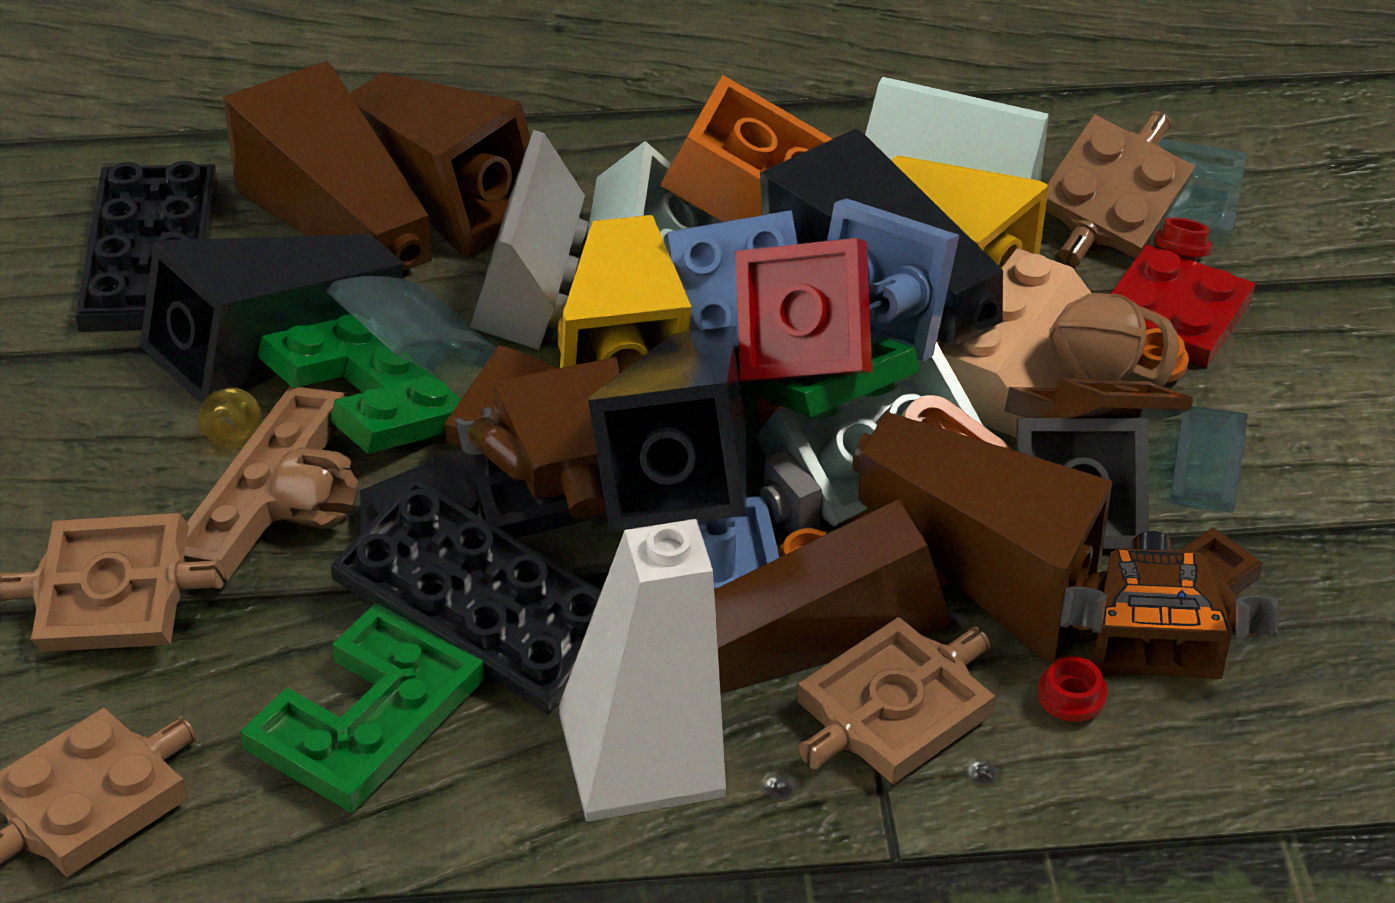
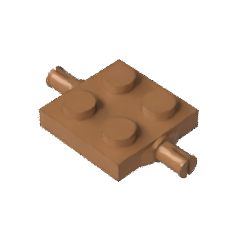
M1151 112L1138 134L1129 132L1096 114L1091 118L1047 183L1049 187L1045 212L1062 220L1073 231L1064 246L1058 251V256L1064 263L1071 256L1069 265L1073 267L1079 266L1092 243L1114 247L1135 259L1146 244L1150 243L1155 232L1159 229L1191 180L1195 165L1171 154L1158 145L1167 130L1172 126V122L1167 115L1164 114L1159 122L1161 112Z
M180 513L57 520L52 522L48 549L34 572L0 573V601L34 598L36 614L31 640L41 652L171 645L176 606L184 590L201 588L220 589L224 584L222 579L225 578L223 563L220 559L185 562L184 554L189 526Z
M897 617L798 683L797 702L826 727L807 741L799 744V753L806 764L810 762L812 769H818L823 763L845 749L858 754L892 784H895L993 715L996 696L973 678L966 668L967 664L990 650V642L983 631L979 634V628L973 626L966 633L945 645L923 637L901 618Z
M103 707L1 770L0 812L7 818L9 825L0 830V864L25 849L31 853L48 858L66 877H69L189 799L184 779L164 760L190 743L196 742V735L192 726L187 720L184 721V717L178 716L176 720L149 737L141 736L131 732Z

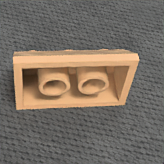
M1019 248L1014 251L1002 267L1003 322L957 346L946 343L941 349L983 426L1017 438V419L1028 417L1004 411L1009 387L1056 388L1058 378L1074 379L1073 375L1064 368L1059 359L1057 350L1049 337V329L1067 304L1087 294H1091L1072 267Z

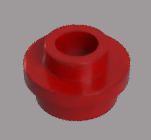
M1178 217L1166 218L1163 228L1155 232L1153 240L1163 250L1174 252L1178 256L1197 262L1198 257L1209 256L1213 247L1212 242L1208 240L1211 230L1208 226L1194 220Z
M1069 656L1056 660L1042 674L1037 693L1042 707L1054 717L1070 722H1082L1096 717L1103 711L1107 702L1108 688L1100 669L1094 663L1081 657Z

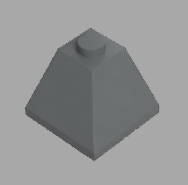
M1148 418L1017 419V452L1112 481L1103 549H1132L1131 543L1138 534L1149 531Z

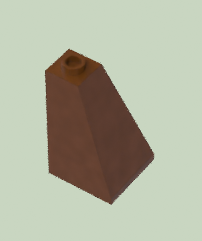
M328 61L223 96L235 187L241 195L308 236L370 234L404 262L403 272L432 261L428 213Z
M384 72L350 92L359 109L428 213L429 221L461 255L471 257L494 241L498 236L530 140L521 102Z
M886 411L872 435L864 433L861 436L854 452L852 468L854 471L860 472L858 500L873 512L899 499L926 542L933 565L1038 657L1051 663L1055 662L1073 628L1072 625H1068V628L1059 626L1065 589L1068 587H1082L1091 574L1100 572L1112 481Z

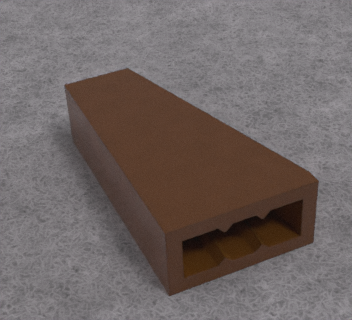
M899 499L714 589L720 694L830 663L897 617L901 618L922 636L941 631L952 625L928 546Z

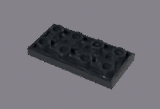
M179 161L171 165L139 166L135 163L124 162L112 167L101 168L76 310L79 332L142 330L154 242L211 238L218 182L215 164H196L191 161Z
M415 477L330 566L334 581L373 605L378 603L476 658L483 660L485 676L547 715L561 701L601 594V590Z

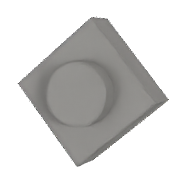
M787 449L765 458L764 487L760 490V496H765L771 521L775 524L780 523L789 535L796 530L805 528L820 530L822 488Z

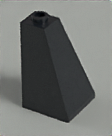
M857 129L851 130L760 172L762 215L792 210L797 244L827 241L834 203L846 198L958 234L959 240L937 340L957 346L1003 322V269L861 131Z
M370 234L184 239L154 242L140 346L206 409L216 407L277 375L257 357L261 336L289 330L294 326H308L339 319L343 315L361 314L374 325L395 314L404 262Z
M736 325L674 333L589 397V409L609 532L696 519L698 522L746 516L745 382L740 381L739 339Z

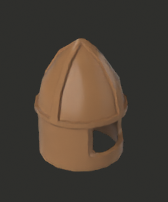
M1087 294L1067 304L1049 329V337L1057 350L1059 359L1064 368L1073 375L1074 379L1148 381L1163 387L1176 365L1179 350L1177 332L1170 320L1159 313L1137 305L1122 295ZM1144 319L1154 322L1162 331L1164 347L1161 361L1152 370L1137 364L1143 353L1146 341Z

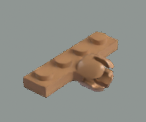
M289 386L187 521L189 528L184 554L185 562L220 559L223 563L225 578L222 580L228 581L263 531L273 522L286 520L294 525L329 529L346 521V514L352 512L355 506L358 480L351 470L343 469L350 468L351 460L347 456L336 451L323 450L338 429L330 421L334 400L345 397L344 393L302 387L292 388Z

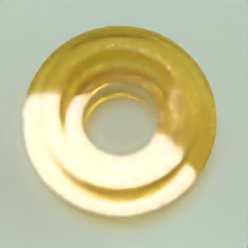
M226 388L213 392L204 400L198 413L199 425L204 435L214 444L226 449H242L262 423L260 407L256 399L248 392L239 388ZM222 417L230 418L236 426L230 425Z

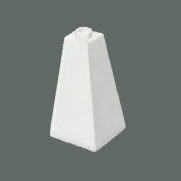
M696 519L624 530L561 698L559 716L586 822L726 798L713 569Z

